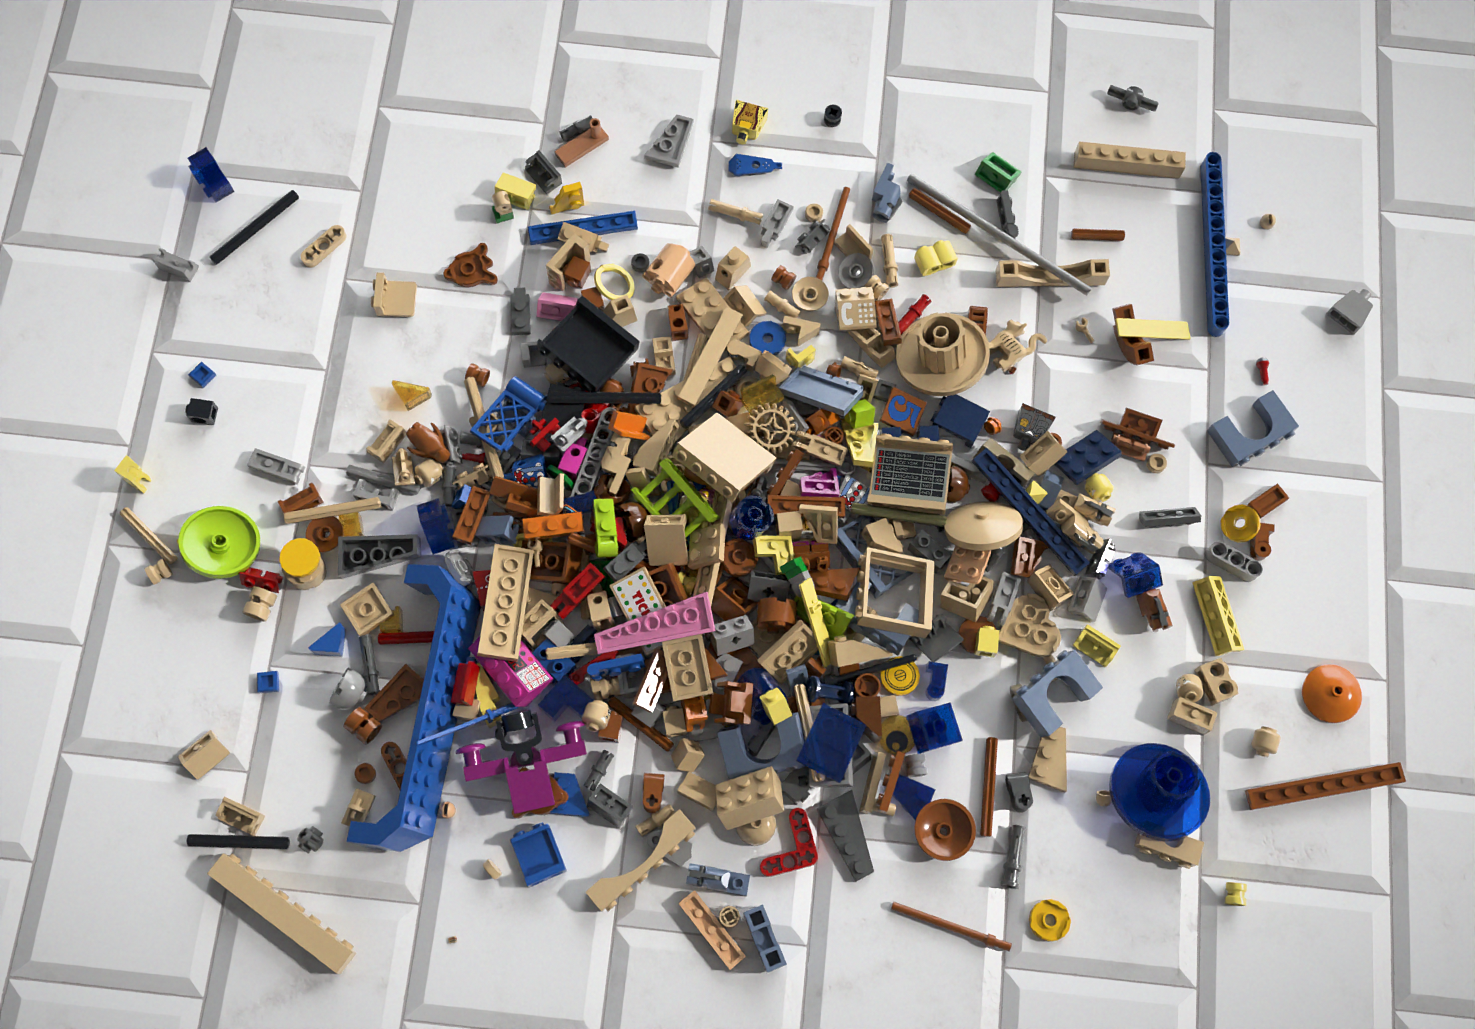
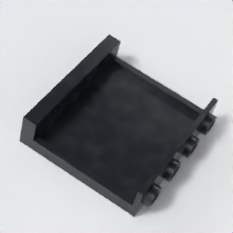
M581 296L577 300V306L543 341L538 340L537 349L543 357L551 359L557 368H562L566 371L572 380H577L587 392H598L638 350L640 341L584 296Z

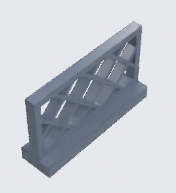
M864 515L846 526L838 528L837 544H835L851 567L860 568V571L861 566L858 565L860 554L863 555V553L858 550V544L867 545L866 541L859 540L860 532L864 529L861 527V521L867 518L870 523L876 522L873 517ZM849 529L856 530V539L848 537L845 531ZM879 565V569L870 566L869 581L872 582L869 591L877 599L885 591L914 572L907 571L905 574L895 573L896 568H892V572L882 570L881 565ZM881 574L891 576V582L885 586L881 581Z

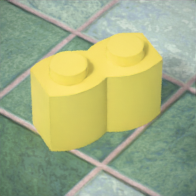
M943 240L936 242L930 247H920L914 256L922 276H928L956 265L958 260L950 242H943Z

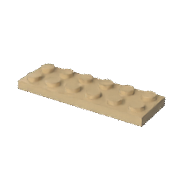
M495 544L477 656L518 661L534 550Z

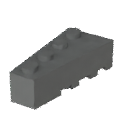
M417 534L338 537V576L343 579L421 557V538Z

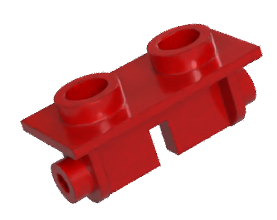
M251 567L244 572H239L241 585L248 588L256 586L270 592L279 593L278 583L281 584L283 576H280L279 573L266 571L264 576H261L263 570Z

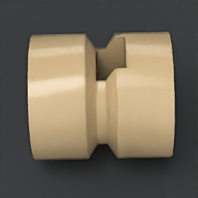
M254 586L249 595L251 600L246 602L242 613L251 618L266 622L271 612L269 607H273L277 595L266 589Z

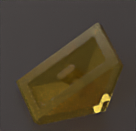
M392 380L394 390L408 411L432 397L429 387Z

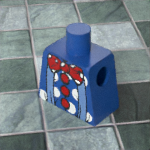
M544 454L514 462L512 473L504 474V479L538 489L539 477L548 478Z

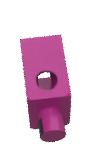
M582 437L577 439L576 444L573 443L566 449L558 466V469L566 474L574 484L588 451L586 447L589 441Z

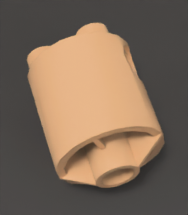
M667 243L642 277L652 285L651 289L655 293L660 294L662 292L668 297H673L694 269L695 262L691 258L688 249L681 245Z

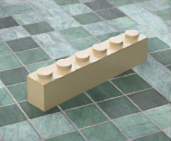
M1080 141L1074 152V168L1180 178L1185 169L1186 152Z

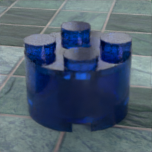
M747 496L731 511L729 517L730 527L735 537L753 540L755 537L762 536L768 530L774 520V513L769 503L766 504L763 498Z

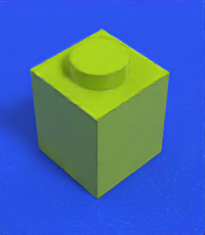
M866 399L860 400L844 416V420L854 429L874 424L875 407Z

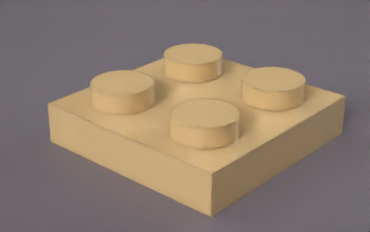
M718 523L690 533L689 568L694 570L724 561L726 529L724 524Z
M371 583L340 604L359 636L368 634L395 616L374 583Z

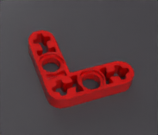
M794 808L789 814V823L797 850L765 858L760 864V871L764 876L772 877L811 867L817 862L818 854L808 816L804 809ZM795 812L803 815L801 825L806 824L807 828L803 827L795 830L794 827H798L797 820L792 818L795 816ZM804 831L809 835V840L806 843L798 841L797 835L799 832ZM806 852L814 855L811 863H808L807 860L800 861L802 865L798 866V859L795 854L799 853V858L804 857ZM787 856L794 859L795 864L791 868H786L783 865V859ZM775 859H780L779 863L782 871H778V867L773 868L772 873L763 869L766 866V862H770L773 865L777 864Z

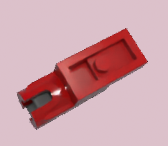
M590 563L562 590L563 592L554 600L550 607L557 611L558 615L564 620L605 576Z

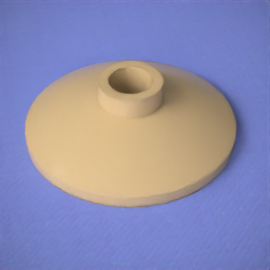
M815 277L800 279L795 283L792 290L794 303L806 311L819 310L826 304L829 296L826 284ZM807 295H812L813 298H807Z

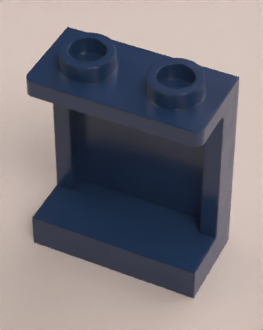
M957 394L947 397L943 396L939 403V406H941L940 411H935L930 420L933 422L932 426L938 425V428L966 441L965 446L972 448L990 411Z

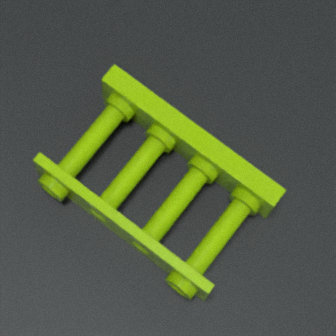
M664 458L659 463L662 467V472L644 489L641 490L637 487L631 489L634 493V499L639 504H643L652 515H662L659 510L677 493L683 491L687 496L686 501L671 515H683L690 507L694 506L700 511L698 513L699 516L685 527V538L702 522H715L719 518L716 512L670 459ZM671 477L675 482L673 484L674 487L653 504L647 495L662 481Z

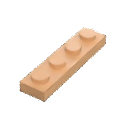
M695 890L678 903L729 970L746 957Z

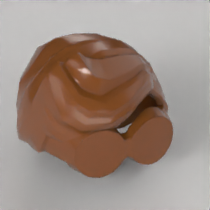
M603 474L598 480L599 485L594 488L595 499H613L614 507L625 503L630 496V484L623 479L618 493L614 497L609 495L610 489L607 488L610 478H615V476Z

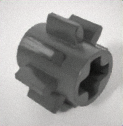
M314 826L310 829L304 828L297 837V841L300 842L298 847L307 853H310L311 850L317 851L323 844L324 839L321 837L323 833Z

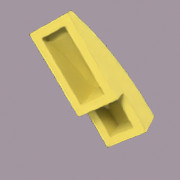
M478 663L480 671L476 685L477 700L481 702V713L484 715L488 709L491 711L496 710L497 708L494 704L501 699L481 664ZM501 716L493 719L492 723L485 720L489 729L497 725L496 721L501 720Z

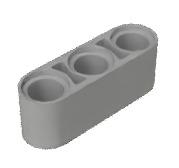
M1214 542L1205 551V557L1210 563L1244 581L1251 582L1255 580L1263 571L1261 563L1223 542ZM1213 549H1216L1220 556L1214 554ZM1230 558L1234 559L1237 562V565H1234L1231 562ZM1248 568L1254 571V575L1249 573Z

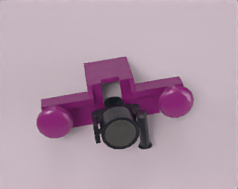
M530 709L502 715L501 720L496 721L495 738L500 740L503 750L514 751L510 759V765L508 757L482 762L480 749L485 748V745L482 743L469 744L456 750V754L463 753L465 766L463 770L466 782L506 773L514 814L555 805L547 763L586 755L585 742L581 738L579 728L586 724L583 721H572L558 726L556 732L563 731L566 743L541 749L539 752L534 747L542 741L537 712L531 714ZM535 725L536 736L521 743H508L505 741L507 732L522 730ZM523 753L528 754L529 758L527 760L522 758L521 755ZM534 765L535 769L519 772L521 767Z

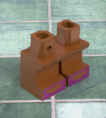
M812 540L810 552L809 541L792 542L794 558L801 557L808 571L818 569L822 572L830 568L828 543H818L816 540Z

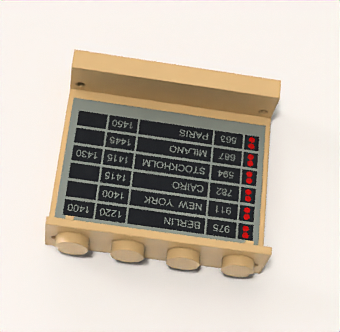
M890 434L876 435L871 485L867 500L868 505L945 515L953 443H949L948 440H938L937 442L930 441L928 438H919L918 440L911 439L909 436L892 437Z

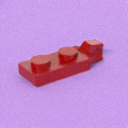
M619 651L600 654L570 674L569 678L574 686L584 682L585 675L588 673L587 668L590 664L616 659V654Z

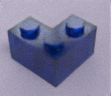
M207 147L187 158L191 164L188 168L198 184L203 183L205 186L203 191L208 198L212 197L215 202H218L235 192Z
M438 498L417 505L420 523L432 554L454 548V530L448 527L450 519L445 504L441 505Z
M564 675L538 704V707L554 722L567 708H570L582 719L586 705L593 702L594 699Z

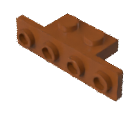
M1127 407L1119 425L1101 419L1100 423L1104 424L1103 428L1114 431L1115 428L1122 431V435L1131 438L1133 435L1140 437V441L1149 444L1151 441L1157 442V446L1168 450L1169 447H1175L1174 443L1157 438L1162 419Z
M498 476L494 477L489 493L508 499L505 508L514 513L526 514L531 518L543 517L537 515V488ZM563 497V505H567L568 498ZM563 506V509L559 514H564L566 506Z

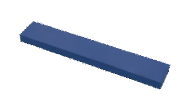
M634 210L528 226L530 245L559 241L558 236L563 222L598 235L637 230L638 224Z

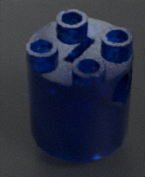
M752 668L743 673L736 683H753L751 715L762 725H767L771 720L766 715L760 696L778 688L788 703L787 695L766 669Z

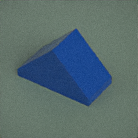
M339 622L308 647L314 655L343 657L346 629Z

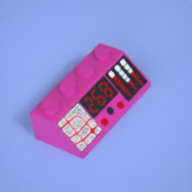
M480 636L468 648L515 707H527L553 680L551 675L522 641L520 642L517 662L477 656Z

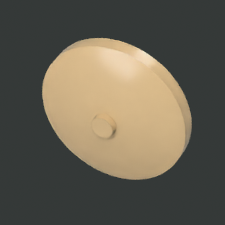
M989 501L969 503L956 508L946 517V525H944L945 535L951 543L964 549L977 551L994 550L1007 546L1018 539L1023 530L1022 517L1016 509L1003 503Z

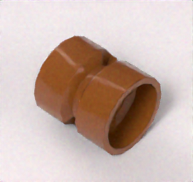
M869 673L860 675L853 686L854 698L877 696L881 686L879 679Z
M358 707L348 716L343 727L351 734H357L356 738L367 745L378 735L382 724L374 717L369 718L370 714L361 707Z

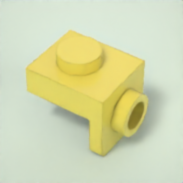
M810 345L796 355L791 348H788L786 360L791 366H795L796 369L798 367L801 368L803 365H809L813 362L816 349Z

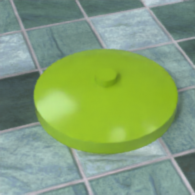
M227 506L207 507L191 515L183 524L178 539L179 551L183 561L194 572L209 578H229L238 575L239 572H244L254 563L260 550V533L255 522L238 509Z

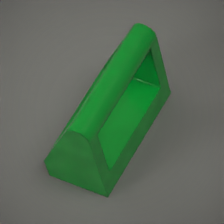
M992 152L981 161L974 175L1001 193L1008 190L1022 172ZM993 160L1013 175L1010 176L1009 174L1001 170L999 167L991 163V161Z

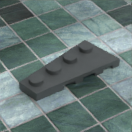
M850 790L816 810L855 882L873 873L874 869L853 791Z

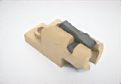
M615 432L611 434L599 453L602 459V471L615 476V478H610L607 488L610 489L609 495L614 497L618 493L631 462L630 458L625 457L628 453L631 439L620 436Z
M1060 490L1055 502L1059 499L1063 500L1088 520L1107 527L1112 520L1111 516L1116 510L1085 495L1079 494L1077 497L1063 490Z
M1059 499L1046 510L1047 515L1061 525L1062 532L1088 553L1094 554L1098 548L1102 547L1104 543L1103 538L1089 526L1088 519L1063 500Z

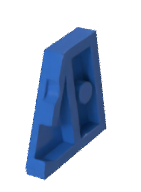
M555 772L554 778L558 785L568 793V800L566 803L555 807L550 811V814L589 817L590 813L575 774Z

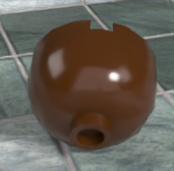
M951 465L946 503L953 504L962 500L969 493L970 484L966 473L962 469Z
M635 502L618 505L617 508L619 509L615 511L616 518L622 517L624 530L627 534L626 539L629 542H633L642 538L645 535V520L647 515H650V512Z

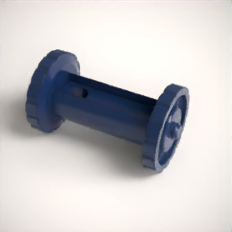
M810 676L805 684L808 702L813 703L819 697L838 700L839 704L847 703L850 706L854 698L853 684L848 681L843 682L841 686L820 683V679L817 676Z

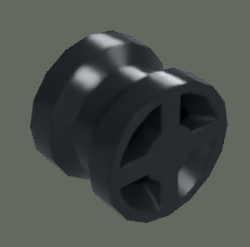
M829 105L825 109L824 123L829 127L838 126L841 123L842 109L838 105Z

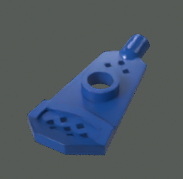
M735 154L729 161V172L735 176L770 173L774 169H782V162H774L772 159ZM757 164L759 167L755 169L752 165Z

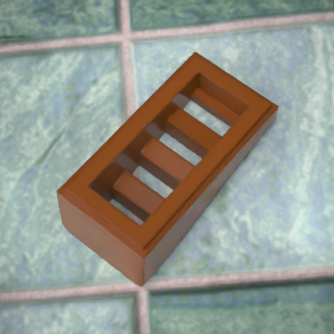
M970 306L967 318L971 321L982 322V324H976L986 335L988 308Z

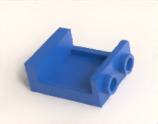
M543 822L532 827L533 830L525 833L523 830L513 835L514 838L510 839L524 874L525 882L529 888L567 872L549 824L544 825Z

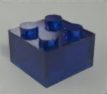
M951 702L920 710L906 716L918 754L963 741Z

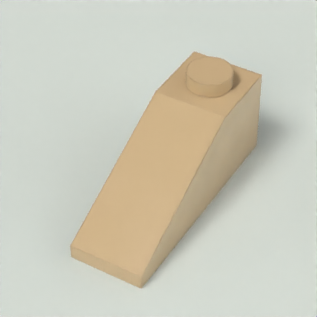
M671 418L639 448L638 453L633 458V466L635 468L645 467L648 475L654 477L661 473L662 467L659 463L664 458L667 459L680 428L675 419Z
M845 635L836 636L834 640L828 641L830 663L836 667L893 656L887 650L846 638Z

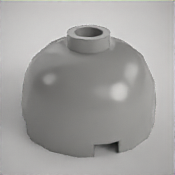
M348 667L329 700L330 704L342 709H349L357 702L362 703L367 693L364 691L365 682L363 677Z

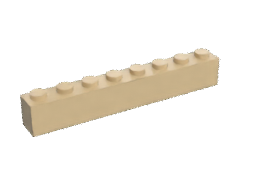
M223 853L207 874L336 974H341L356 955V952L352 950L354 946L345 939L340 941L336 938L338 933L330 927L323 928L320 925L322 921L311 914L309 917L306 915L303 906L297 902L294 905L289 902V896L281 890L276 892L272 889L273 884L264 877L262 880L256 876L258 872L247 865L245 868L240 864L242 860L233 853L230 856Z

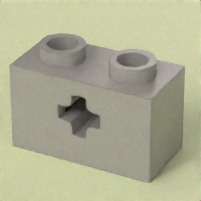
M747 615L715 624V631L710 632L711 644L717 656L755 644L754 628Z

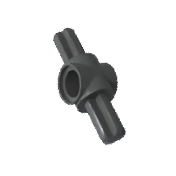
M1110 85L1107 92L1108 95L1121 99L1122 105L1128 110H1136L1140 106L1154 112L1159 104L1157 101L1143 97V90L1136 86H1131L1124 90Z

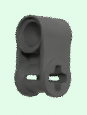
M1027 772L1006 775V787L1013 809L1019 813L1027 811L1033 804ZM1019 800L1026 801V804L1019 803Z

